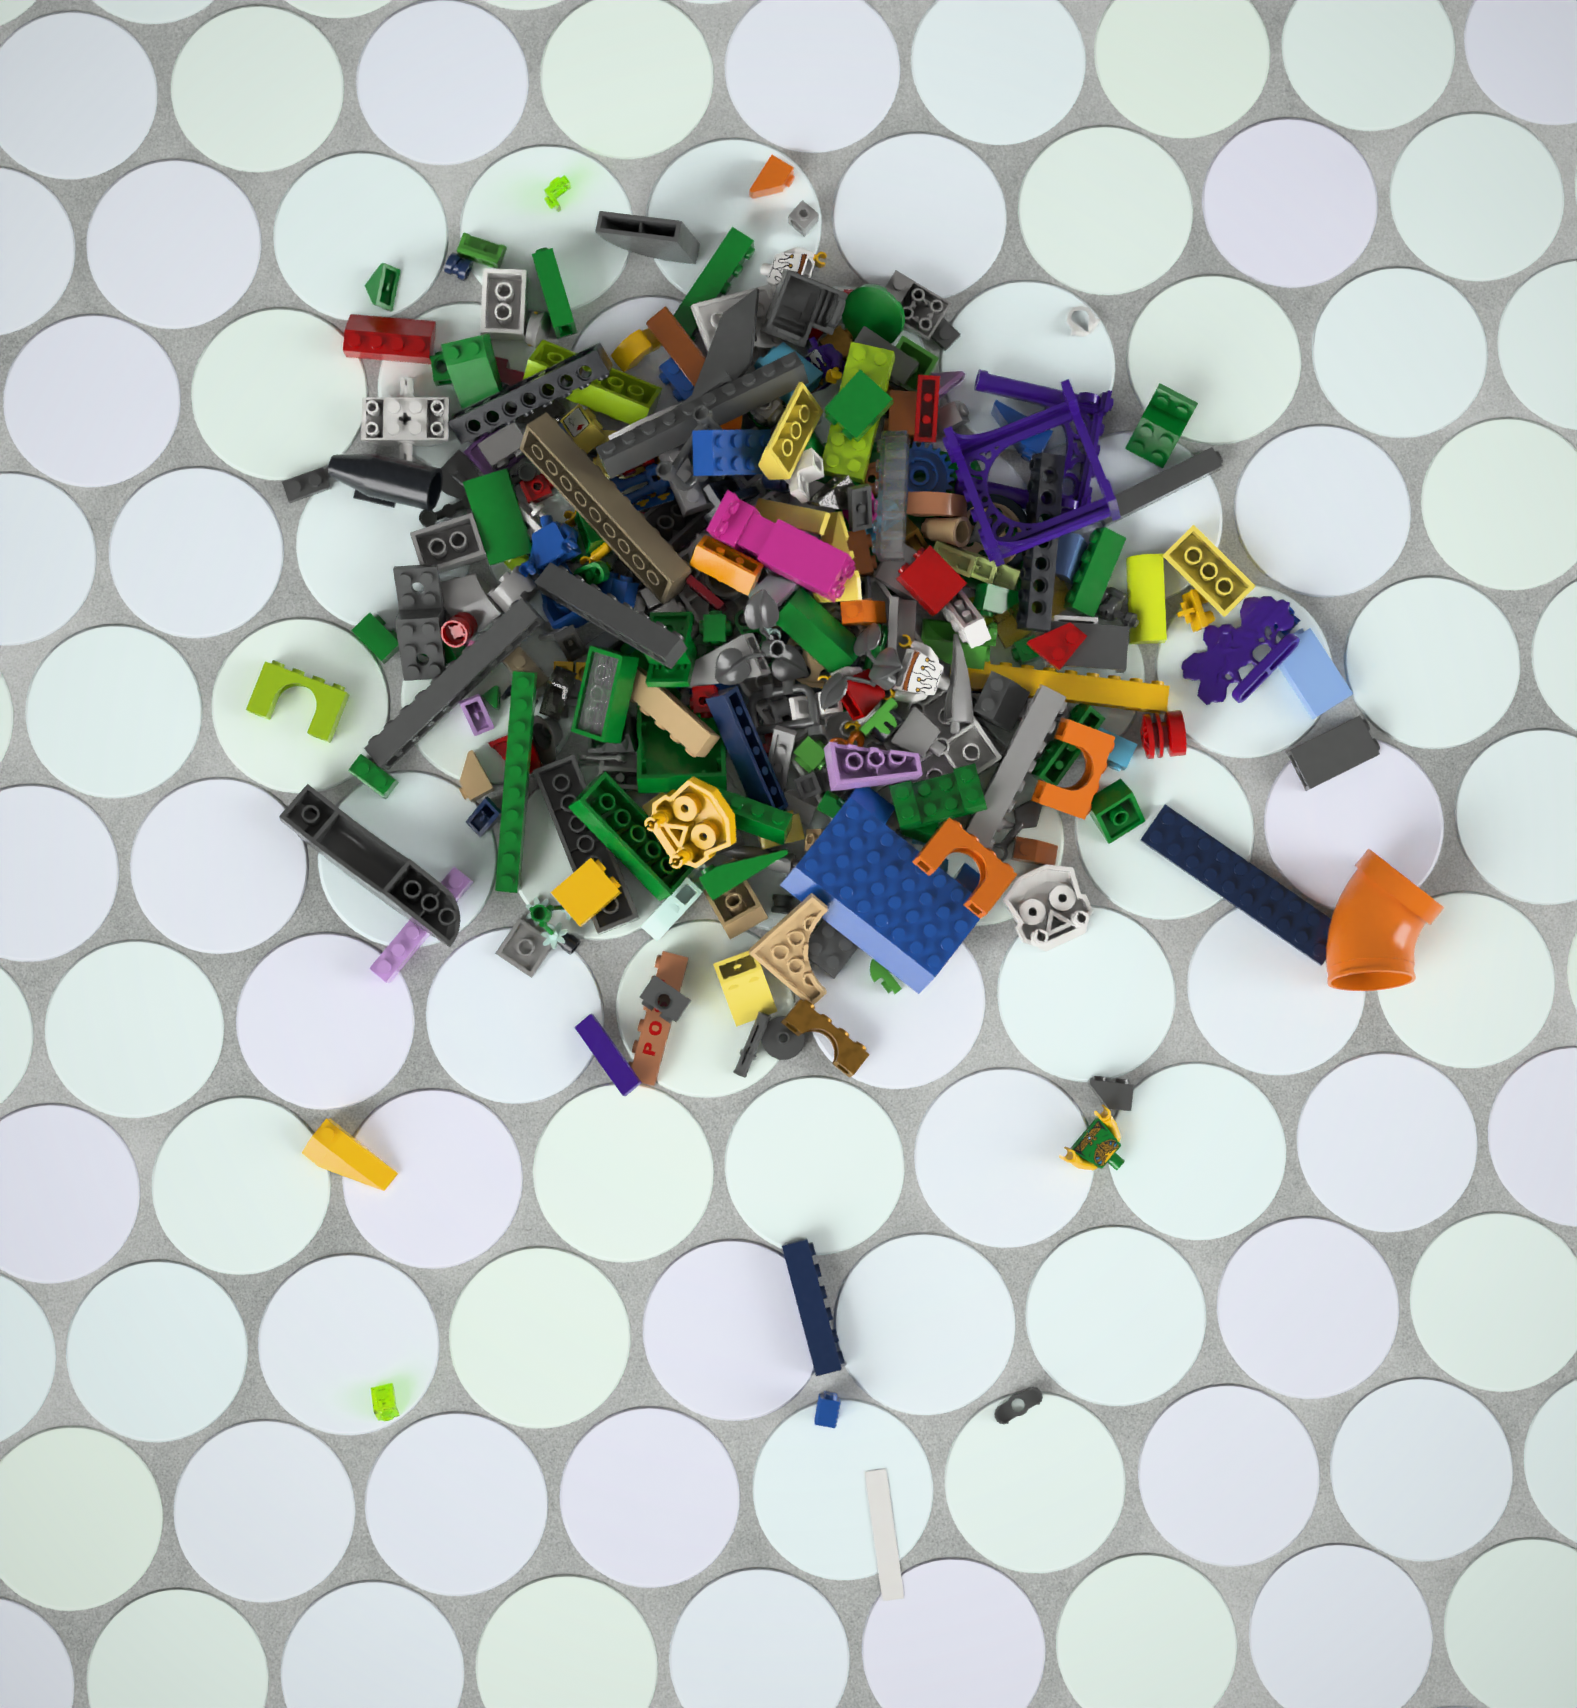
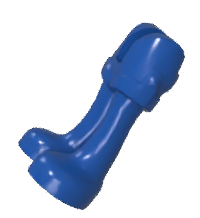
M655 463L646 466V471L630 478L620 479L618 476L609 478V480L615 483L621 493L633 486L648 482L647 485L623 495L630 500L632 505L635 501L652 493L657 495L665 493L667 488L670 487L669 481L662 479L658 481L656 473L658 464Z

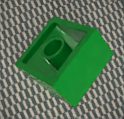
M1121 778L1096 793L1092 799V808L1089 814L1108 844L1145 822L1133 792Z

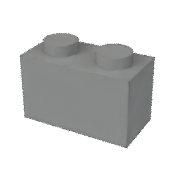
M515 422L503 427L477 444L493 470L497 468L501 470L515 456L519 458L524 455L519 449L523 434Z

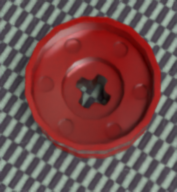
M1181 710L1166 711L1164 722H1161L1158 712L1153 713L1152 720L1149 713L1142 715L1140 735L1147 760L1154 759L1155 751L1157 757L1162 758L1164 748H1167L1170 757L1186 755V730Z

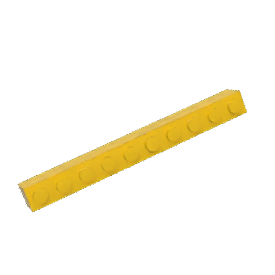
M991 661L985 662L984 670L968 668L971 691L982 692L991 671H994L1013 680L1029 691L1028 698H1033L1039 685L1042 684L1066 697L1065 702L1082 703L1090 706L1147 713L1158 712V714L1163 715L1167 711L1170 686L1164 685L1163 681L1154 680L1151 683H1143V679L1130 678L1129 681L1121 680L1120 676L1108 675V678H1102L1097 673H1086L1085 676L1077 675L1078 672L1074 670H1065L1064 673L1056 672L1055 668L1050 667L1036 670L1032 665H1021V668L1012 667L1013 664L1008 662H1000L999 665L991 664Z

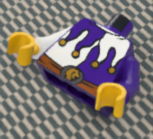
M815 337L808 339L805 345L808 354L804 358L823 372L819 385L811 392L812 394L824 390L832 384H836L837 380L843 377L846 364L843 361V355L832 344L819 346Z

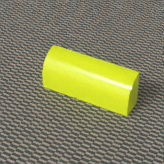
M1163 553L1141 554L1126 558L1128 612L1137 614V619L1139 620L1138 626L1136 628L1132 627L1129 630V644L1165 643L1167 640Z

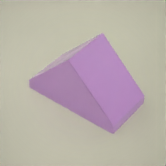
M480 694L459 701L474 736L495 728Z

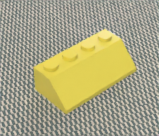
M803 382L798 383L758 464L768 480L791 478L823 413L822 408Z
M1195 525L1186 531L1162 555L1223 617L1230 613L1256 587Z

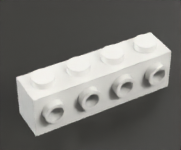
M962 589L940 610V612H943L947 622L951 623L955 633L958 632L963 643L967 642L971 649L991 639L984 618Z

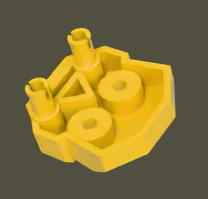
M695 777L687 780L678 790H671L653 802L652 815L644 822L645 827L647 825L650 826L647 830L654 832L670 856L669 863H675L672 865L675 869L680 868L683 864L697 868L716 855L717 851L727 848L736 842L734 812L718 788ZM684 805H687L689 810H686Z

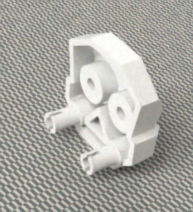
M1046 864L1016 879L1002 900L1017 922L1015 930L1021 942L1035 946L1045 952L1086 934L1088 922L1093 912L1086 894L1080 893L1073 867ZM1060 894L1066 896L1065 902L1059 901L1058 896ZM1030 908L1036 910L1035 916L1029 915L1028 911ZM1053 918L1063 923V925L1051 930Z

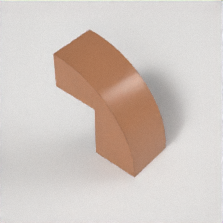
M908 492L907 514L916 517L943 516L946 518H967V501L964 495L953 493Z

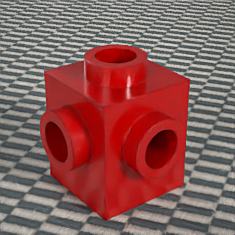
M715 685L692 687L693 697H690V708L695 714L700 715V718H713L708 704H705V699L717 692L718 687Z

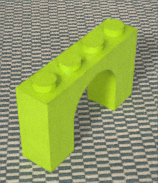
M272 660V663L265 661L246 710L249 713L270 720L277 701L284 691L296 686L306 687L313 692L316 699V711L307 734L331 743L350 696L345 692L346 688L333 683V686L324 684V679L314 675L312 679L304 676L305 672L293 668L292 671L284 668L285 665L278 661Z

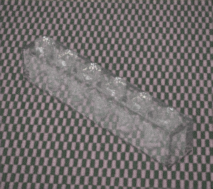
M907 430L881 431V439H877V452L880 453V459H876V472L879 473V479L875 480V492L878 493V500H874V512L877 513V520H873V532L876 533V540L872 541V552L876 554L878 561H905L910 438Z

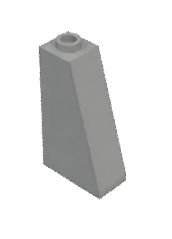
M743 634L698 658L695 661L689 688L719 683L715 679L716 660L719 654L727 648L739 649L743 657L760 653L761 649L754 634ZM764 657L746 660L750 666V673L747 678L764 676L771 673Z

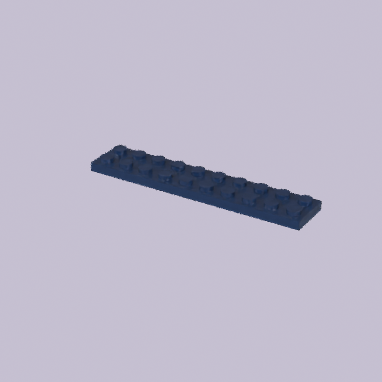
M1166 804L1162 807L1139 841L1318 965H1323L1326 960V945L1331 918Z

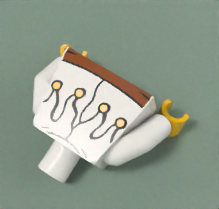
M794 247L784 251V253H777L772 264L763 263L760 268V274L767 276V283L771 286V291L774 294L778 282L781 280L783 269H788L810 278L814 265L822 268L826 264L820 262L818 258L826 259L827 255L825 252L814 254V251Z
M903 634L902 637L909 640L906 645L898 642L902 649H907L902 662L904 668L899 671L894 689H890V697H883V699L888 700L892 697L896 701L914 703L925 700L928 695L934 696L937 688L946 691L950 685V678L942 676L944 666L939 663V658L932 648L916 640L912 641L907 634Z

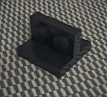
M733 478L708 484L703 490L707 494L708 500L714 505V508L704 516V519L710 524L727 490L736 494L740 500L749 503L760 494L758 488L753 486L740 490Z

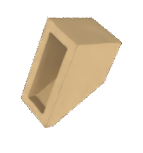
M470 750L459 782L462 787L459 788V791L465 800L469 798L473 803L495 791L475 752Z

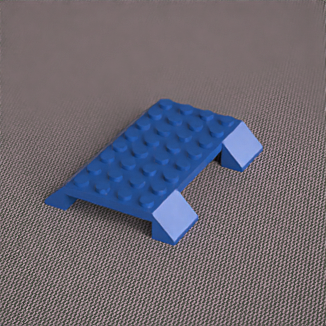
M870 787L855 788L798 864L792 868L781 882L780 886L800 902L813 893L828 907V911L821 917L824 921L917 994H920L937 976L980 920L963 905L978 886L980 874L964 863L953 878L940 867L928 876L912 862L919 851L885 825L894 812L895 807Z

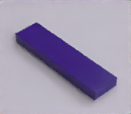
M594 1014L588 1015L574 1027L622 1096L626 1097L642 1083Z

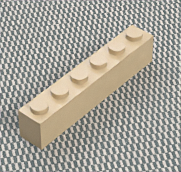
M638 666L630 701L636 702L640 706L639 710L649 717L652 716L655 719L654 723L662 730L666 729L673 741L678 744L682 743L686 747L685 751L690 756L705 758L720 736L667 688L647 687L645 683L647 671Z

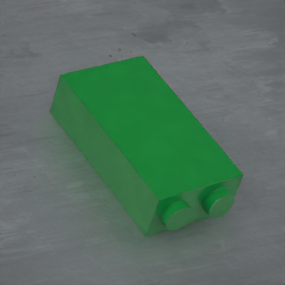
M540 248L535 251L536 253L532 254L556 338L559 339L576 334L577 329L553 248Z

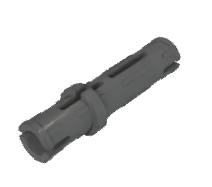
M758 1012L744 1049H741L739 1052L741 1056L733 1071L736 1075L744 1078L747 1077L752 1061L756 1060L757 1055L755 1054L771 1019L770 1015Z

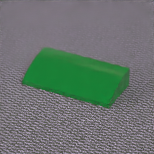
M508 468L464 481L463 485L489 565H497L530 554L532 548L531 539Z

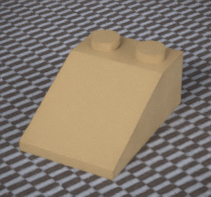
M733 858V859H731V860H729V861H727V862L736 861V860H735V858ZM747 880L713 901L706 889L703 891L729 939L768 919Z

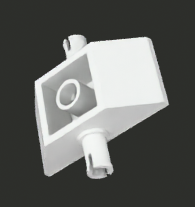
M402 377L400 378V397H362L361 441L382 446H400L399 459L412 461L413 446H433L449 441V397H413L414 378L407 377V380H405L406 378ZM410 419V421L407 422V425L403 424L404 420Z

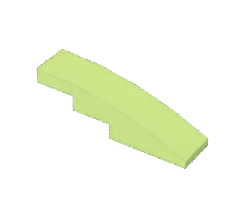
M936 541L934 550L957 573L1015 591L1020 578V569L1007 564L996 567L995 562H990L988 557Z

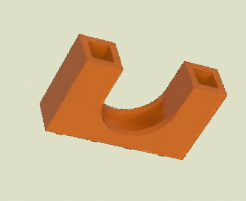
M1061 717L1054 738L1072 744L1081 750L1085 758L1084 774L1076 784L1070 787H1058L1038 779L1031 800L1085 820L1091 811L1092 799L1098 792L1101 775L1107 768L1106 761L1109 753L1114 749L1115 736Z
M949 817L941 824L912 862L930 876L938 869L948 854L959 852L970 856L978 865L980 880L976 889L963 905L981 919L988 914L1018 874L1014 872L1011 865L997 858L993 850L985 848L979 843L980 841L975 835L966 832L958 821Z

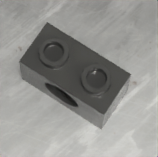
M655 975L639 996L643 999L642 1005L651 1011L656 1008L662 1012L660 1017L669 1023L672 1020L677 1023L692 1001ZM663 994L668 995L671 1000L667 1007H661L658 1004V999Z

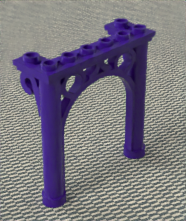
M979 369L975 379L974 391L1028 402L1047 409L1065 402L1063 390L989 374L986 370ZM1110 390L1102 392L1100 395L1089 392L1075 393L1081 416L1097 456H1099L1101 445L1098 444L1099 436L1102 437L1105 424H1102V419L1108 411L1112 410L1114 398H1111L1112 391ZM1071 421L1062 424L1066 437L1064 478L1071 479L1074 487L1071 495L1062 494L1061 514L1091 503L1093 488L1090 486L1091 478L1095 477L1085 450L1082 453L1078 449L1077 442H1073V439H1081L1079 434L1073 432L1070 426ZM1082 463L1079 479L1071 472L1066 473L1067 470L1071 471L1075 464ZM957 478L954 494L964 495L962 490H965L966 486L964 482L959 483ZM977 479V484H981L983 480ZM988 481L989 494L1003 495L1013 500L1022 509H1025L1029 497L1027 489ZM1041 495V500L1045 503V497Z

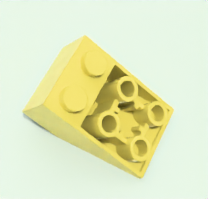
M749 951L713 963L736 1027L756 1020L759 1011L768 1015L778 1012L761 964L749 954Z

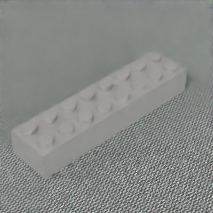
M1042 684L1039 685L1001 761L998 763L983 792L987 810L972 813L964 828L969 834L975 835L979 839V843L985 848L992 849L995 843L993 839L996 831L1000 833L1006 822L1003 819L1006 811L1009 813L1012 811L1016 803L1013 799L1016 792L1021 793L1026 784V781L1023 780L1026 773L1031 774L1036 765L1034 758L1037 752L1041 754L1047 744L1044 741L1047 733L1052 734L1057 725V722L1054 721L1057 714L1062 715L1067 706L1064 695Z

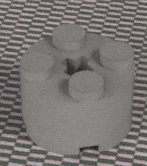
M516 566L511 572L507 571L500 577V585L492 588L488 596L506 613L510 605L516 600L522 598L530 602L539 589L534 583L535 581L529 575L524 577L519 572V566Z

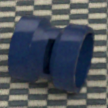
M452 252L445 264L444 272L450 275L455 274L458 279L465 281L472 270L473 261L462 259L458 254Z

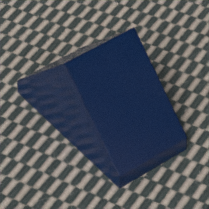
M487 796L466 820V823L479 837H482L501 820L502 811Z

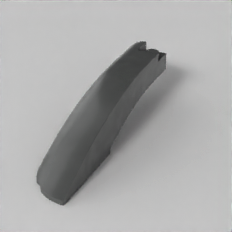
M307 784L279 816L280 821L293 830L299 838L376 897L451 948L458 936L461 922L459 907L452 893L410 858L408 859L368 831Z

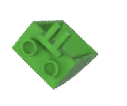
M923 618L921 640L925 645L932 648L939 659L945 663L952 664L953 637L958 632L955 633L950 622ZM991 622L987 626L991 639L980 646L971 649L967 642L963 643L959 637L967 668L984 670L985 662H989L990 646H996L997 624L995 622Z

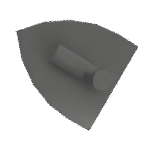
M458 450L441 468L443 474L441 491L449 496L463 499L467 495L463 482L479 477L474 464L461 450Z

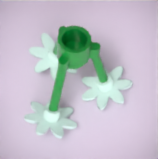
M535 897L534 905H526V908L530 911L526 918L533 919L536 926L539 925L547 931L541 933V936L546 938L543 946L551 943V947L556 949L557 941L562 944L565 943L564 938L561 936L566 935L568 930H561V922L555 928L551 924L547 925V923L551 920L554 910L567 911L562 905H548V899L540 904L539 899ZM567 913V920H570L572 917Z

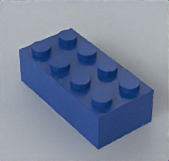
M771 430L692 431L693 476L764 474L758 464L771 438Z

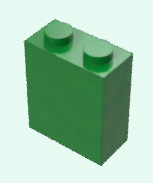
M860 369L824 408L827 414L825 418L833 426L838 424L843 429L841 433L850 441L854 439L858 442L894 404L893 398Z

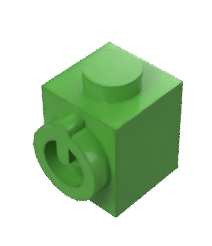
M807 736L794 751L796 755L794 760L808 773L812 770L815 771L817 768L821 770L826 765L824 753L826 745L819 739L815 742Z

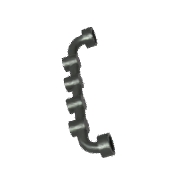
M524 463L519 467L518 474L511 477L513 487L521 481L528 482L535 478L536 470L532 464ZM467 495L461 501L444 505L437 512L422 510L419 514L420 523L425 527L435 525L440 519L454 517L456 512L464 508L471 509Z

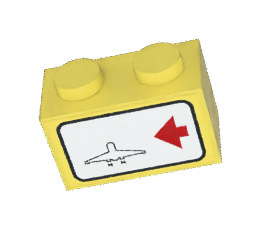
M580 404L560 420L576 445L586 453H589L606 438L601 431L604 427L596 419V415L590 408L584 409Z

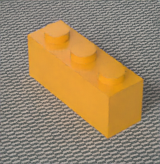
M706 534L696 545L689 564L700 572L717 579L719 582H723L747 596L757 584L764 566L762 563Z

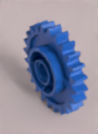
M913 442L911 449L904 445L905 451L902 452L898 449V457L891 456V460L894 463L887 464V468L891 471L885 472V476L890 478L885 482V485L892 486L889 488L888 493H895L892 500L900 499V507L907 504L908 492L946 493L947 490H953L949 483L955 482V479L949 475L954 473V469L948 468L952 462L945 461L947 454L940 455V447L934 451L932 443L928 448L925 447L924 442L921 443L920 447H917L916 443ZM917 472H922L926 475V479L923 482H916L913 477Z

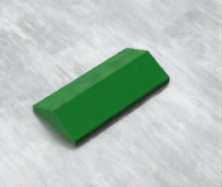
M801 586L779 610V618L776 624L830 674L843 667H850L858 656L854 653L853 649L857 638Z

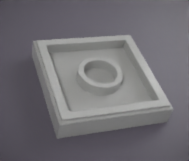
M519 917L495 954L532 978L552 947L551 943L543 946L546 938L541 936L542 932Z

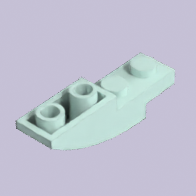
M704 863L694 868L675 892L667 897L641 925L656 941L664 935L705 890L699 880V877L702 876L701 871L707 867Z

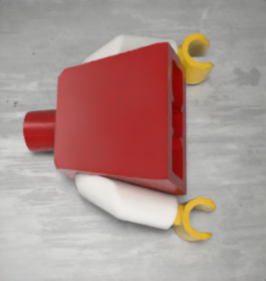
M847 666L832 672L828 677L824 675L819 676L817 680L821 678L828 680L838 672L843 677L848 675L871 680L869 678L871 669L863 671L860 667ZM852 680L847 681L848 688L841 702L853 720L848 721L844 728L847 729L851 725L855 726L854 731L850 732V735L859 731V727L863 726L881 707V700L885 696V692L877 684L873 687L870 684Z

